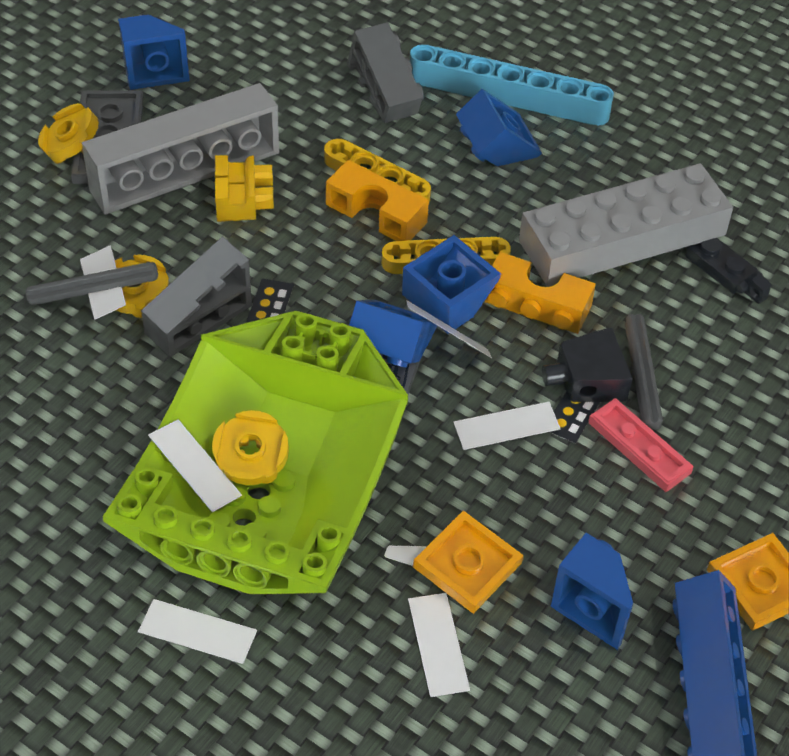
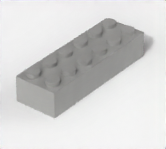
M258 83L82 142L89 191L104 215L215 176V155H228L229 162H245L247 157L254 155V162L279 154L278 105L262 84Z
M700 163L523 212L519 242L544 283L549 287L557 284L563 273L580 278L724 236L728 229L733 206Z

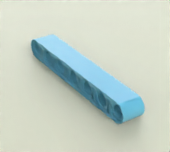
M417 45L410 50L412 75L415 82L420 83L421 86L474 97L481 89H484L508 106L590 125H604L610 119L614 92L606 85L430 45Z

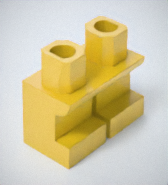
M215 155L217 222L256 220V210L274 209L273 187H267L273 186L272 165H255L254 155L247 157L245 162H229L228 155Z

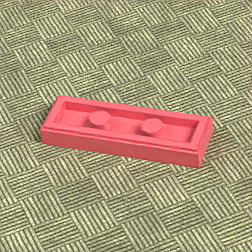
M614 398L590 415L588 423L665 492L692 474L694 466L618 399Z

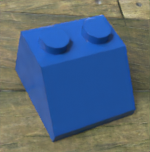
M151 15L118 19L124 66L130 90L190 81L184 29Z
M481 89L456 113L462 125L460 127L461 132L473 145L471 151L482 162L487 160L495 166H501L537 158L542 154L520 114L484 89Z
M453 235L403 267L402 295L412 304L453 329H457L474 317L499 281L501 273Z
M378 300L356 301L349 326L363 329L377 351L388 356L386 360L388 363L401 367H407L408 363L420 361L438 326L418 313Z
M585 533L559 564L551 607L618 650L622 644L633 606L621 555L607 542Z

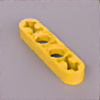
M333 139L325 144L324 162L331 169L337 171L347 160L358 165L367 164L371 166L368 170L384 178H396L398 180L395 182L396 184L420 194L430 202L431 185L427 180L347 140Z
M501 237L459 238L474 252H481L480 257L491 266L498 256L494 252H497V254L503 252L509 255L511 252L509 242ZM447 239L389 242L382 248V267L391 274H403L404 266Z

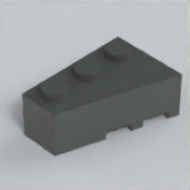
M388 22L354 31L347 66L350 70L356 69L361 77L358 78V83L361 88L366 86L372 93L369 96V100L383 122L387 123L418 114L421 102L424 99L423 89L420 83L415 82L411 63L408 58H404L397 33L392 32Z
M222 236L141 310L145 334L171 357L199 340L202 334L210 333L252 306L249 259Z

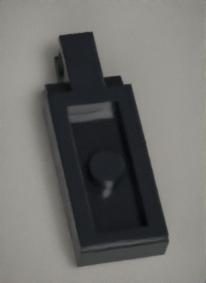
M718 238L687 247L686 258L732 294L736 292L742 294L744 292L758 304L769 297L772 284L757 268Z

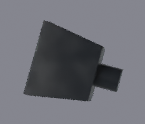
M606 328L563 341L559 347L557 363L542 366V378L545 386L564 384L569 400L572 402H610L614 398L620 402L628 400L632 376L612 328Z

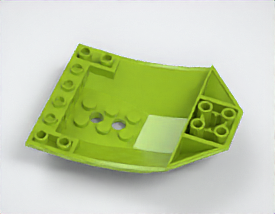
M292 311L202 334L201 341L189 368L158 429L179 419L215 462L212 441L217 428L224 421L226 424L229 420L236 418L235 414L242 411L255 410L265 412L277 420L278 425L282 427L283 431L285 430L288 437L289 454L284 468L278 473L277 478L269 484L242 485L231 481L242 496L211 512L151 440L130 476L104 513L103 522L176 571L247 594L326 593L354 537L382 473L408 402V394L364 330L300 311ZM249 441L248 446H241L240 450H244L245 454L252 455L260 450L256 446V441ZM254 488H264L270 494L261 499H254L248 493ZM239 519H249L253 521L252 523H249L246 526H241L235 523Z

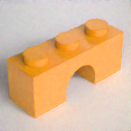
M347 160L326 181L327 206L350 218H353L359 211L366 208L379 209V232L395 241L412 240L427 224L428 199L350 160Z
M499 252L492 266L501 273V277L484 302L527 318L556 326L559 329L579 334L591 309L596 283L563 273L557 284L550 287H541L529 280L532 262Z

